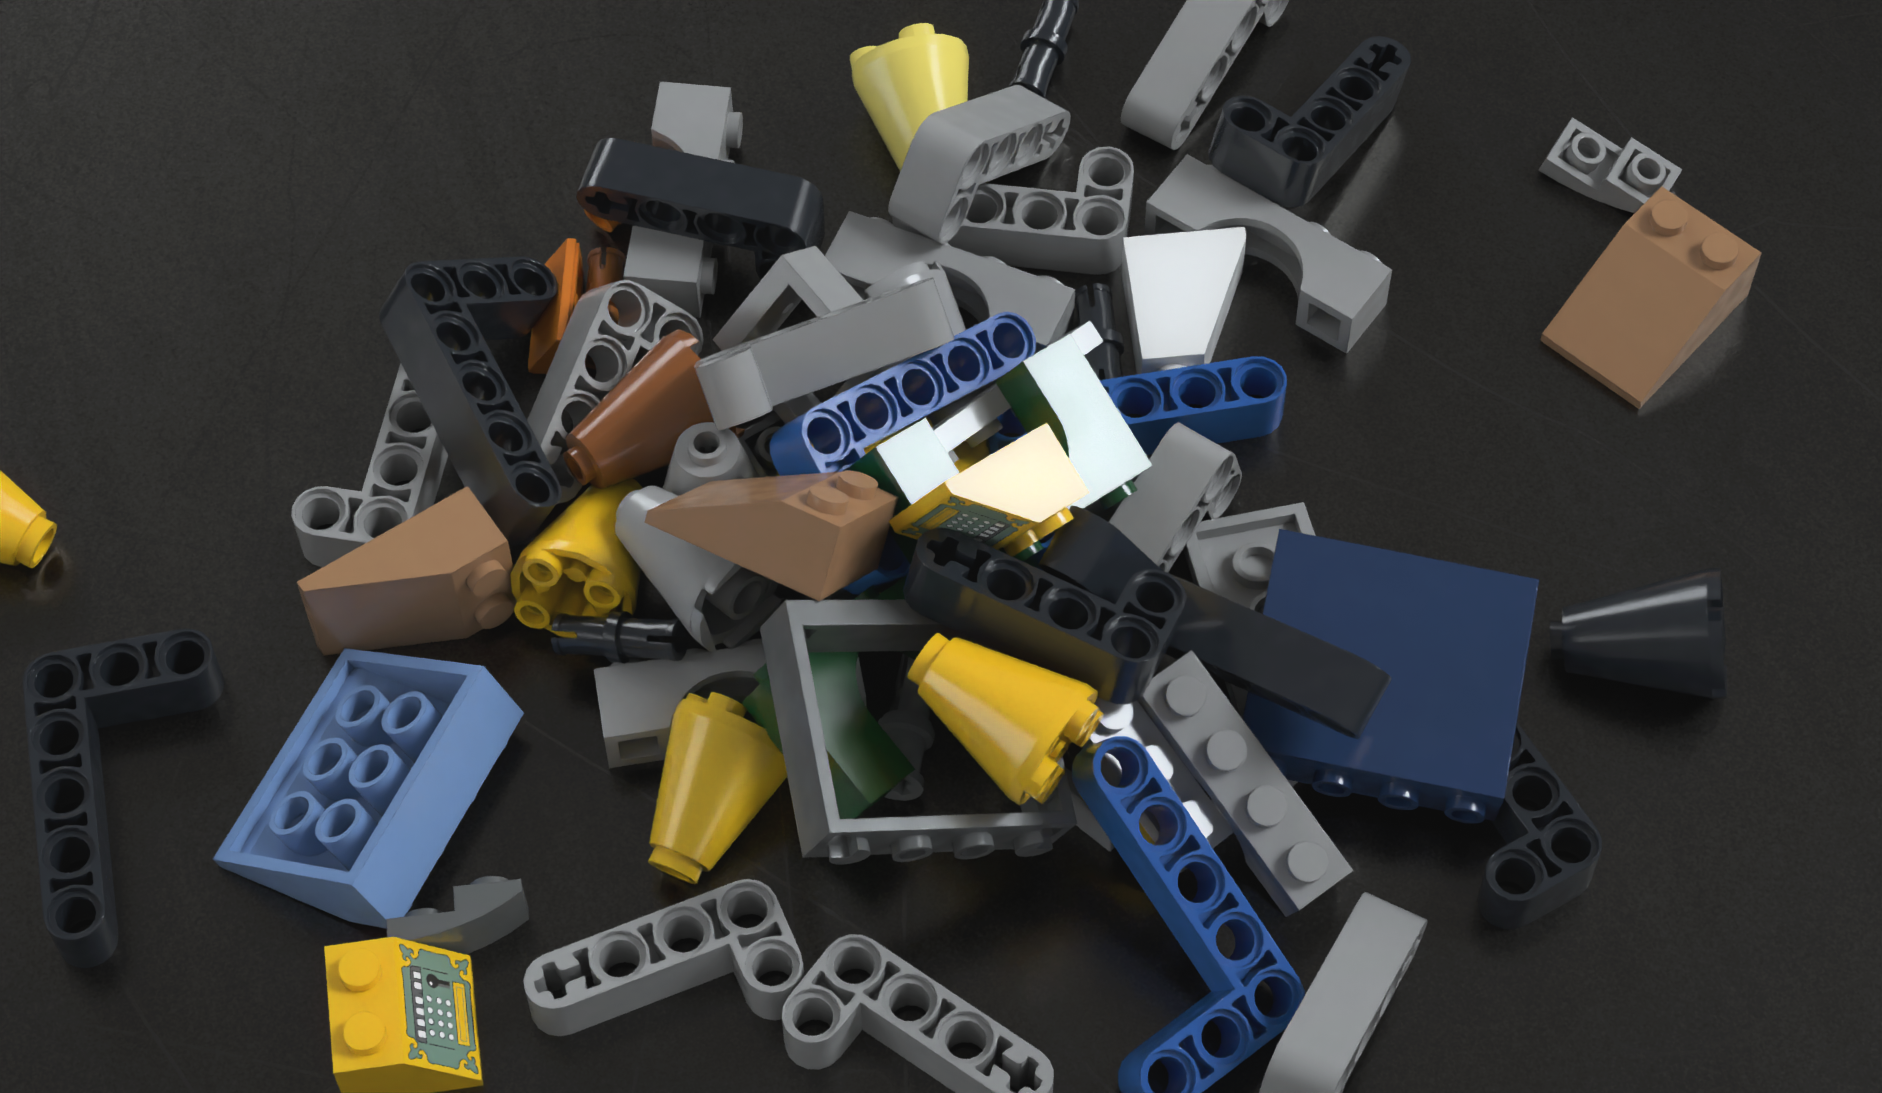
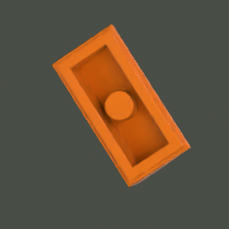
M567 238L544 264L555 275L558 289L532 328L528 370L533 374H547L579 298L583 295L584 268L580 244L577 243L575 238Z

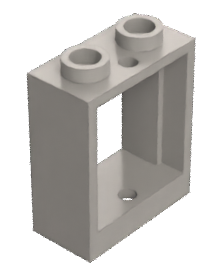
M816 246L783 254L714 337L713 341L723 351L776 332L801 300L818 317L863 301V299ZM909 358L848 379L833 397ZM811 392L772 406V408L783 422L787 424L811 408L821 404V402Z

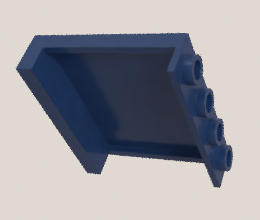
M1279 529L1263 614L1364 658L1385 671L1392 680L1359 739L1350 738L1250 692L1247 693L1243 721L1287 780L1312 784V788L1321 794L1333 797H1346L1351 795V793L1377 797L1382 805L1397 810H1413L1418 806L1444 811L1445 816L1462 823L1475 824L1483 822L1484 819L1495 821L1505 798L1539 579Z

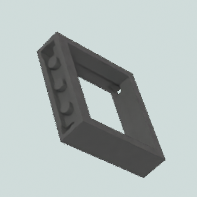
M905 599L785 600L760 627L803 858L829 857L832 864L843 865L862 861L870 855L892 854L894 861L910 862L923 859L933 852H954V857L957 859H974L990 854L994 850L1014 849L1017 856L1029 857L1052 850V844L1077 824L1063 757L1057 764L1065 770V773L1055 790L1043 804L1030 797L1021 805L1022 813L840 819L808 652L921 651L936 633H940L950 641L954 637H959L986 648L998 650L919 614L909 606Z

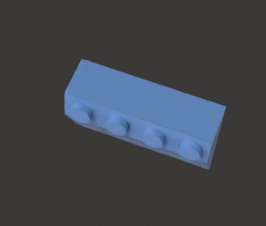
M344 648L213 860L221 868L349 922L387 929L386 919L404 917L411 908L415 897L438 858L442 855L470 804L474 801L477 792L500 753L507 745L524 712L484 666Z

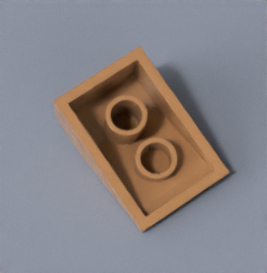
M1661 186L1622 226L1544 330L1540 341L1640 409L1748 296L1761 252Z
M856 471L710 481L648 510L644 523L817 601H821L878 569L891 525L889 520L893 518L899 497L877 488L878 482L874 478Z
M468 486L297 581L317 647L323 656L341 654L344 648L366 651L468 638L482 629H491L505 622L513 613L517 602L511 588L510 573L514 567L508 541Z

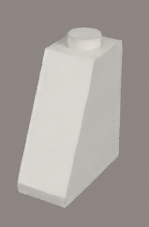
M1245 227L1123 237L1121 275L1137 374L1211 362L1243 272L1246 246Z

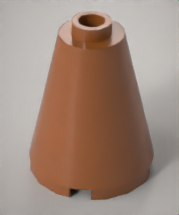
M678 329L663 336L566 436L568 450L563 453V458L569 471L579 483L585 485L590 482L594 487L603 489L669 466L676 442L686 429L699 423H714L694 368L695 363L701 359L690 348L699 342L692 334ZM736 426L729 427L738 439L744 435L745 429L736 428Z

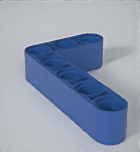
M1008 311L998 313L955 335V339L949 343L915 355L811 408L782 426L773 434L770 441V455L775 468L780 476L852 471L850 466L866 454L865 449L994 383L1022 361L1034 355L1036 338L1032 327L1024 318L1016 313ZM890 532L887 535L878 569L844 587L845 590L851 594L860 595L872 585L879 590L908 574L910 564Z
M1252 356L1100 380L1118 411H1121L1123 419L1143 451L1148 455L1153 454L1168 430L1178 422L1216 444L1256 438L1272 433L1279 427L1282 420L1287 376L1282 366L1276 361L1262 356ZM1249 395H1260V396H1263V397H1265V398H1263V399L1253 398V397H1250ZM1190 404H1198V405H1201V406H1204V407H1203V408H1192V407H1189V406H1187V405H1190ZM1010 409L997 417L1003 428L986 439V446L989 448L990 455L1027 434L1019 419L1013 415ZM1128 414H1139V415L1144 416V417H1141V418H1131V417H1128V416H1126V415H1128ZM1007 433H1017L1021 436L1006 437L1003 435ZM1054 532L1043 538V540L1047 541L1041 544L1044 549L1023 562L1042 570L1038 563L1054 537Z
M1114 736L1088 745L1076 755L1072 765L1073 783L1211 990L1209 994L1126 1056L1118 1071V1086L1121 1093H1154L1148 1083V1072L1150 1066L1156 1060H1159L1168 1072L1169 1082L1163 1093H1202L1285 1030L1303 1000L1305 990L1299 977L1146 748L1139 741L1128 736ZM1105 753L1113 755L1119 761L1122 768V778L1117 787L1110 785L1101 773V761ZM1144 810L1151 812L1157 818L1160 825V834L1154 845L1144 839L1139 829V820ZM1183 867L1188 868L1197 880L1198 890L1192 901L1186 900L1178 888V876ZM1222 924L1227 925L1235 937V949L1229 959L1219 952L1216 945V935ZM1261 981H1264L1270 987L1273 994V1005L1266 1016L1258 1010L1255 1003L1254 993ZM1209 1020L1218 1026L1221 1033L1219 1050L1213 1056L1205 1050L1202 1044L1201 1033L1204 1025Z

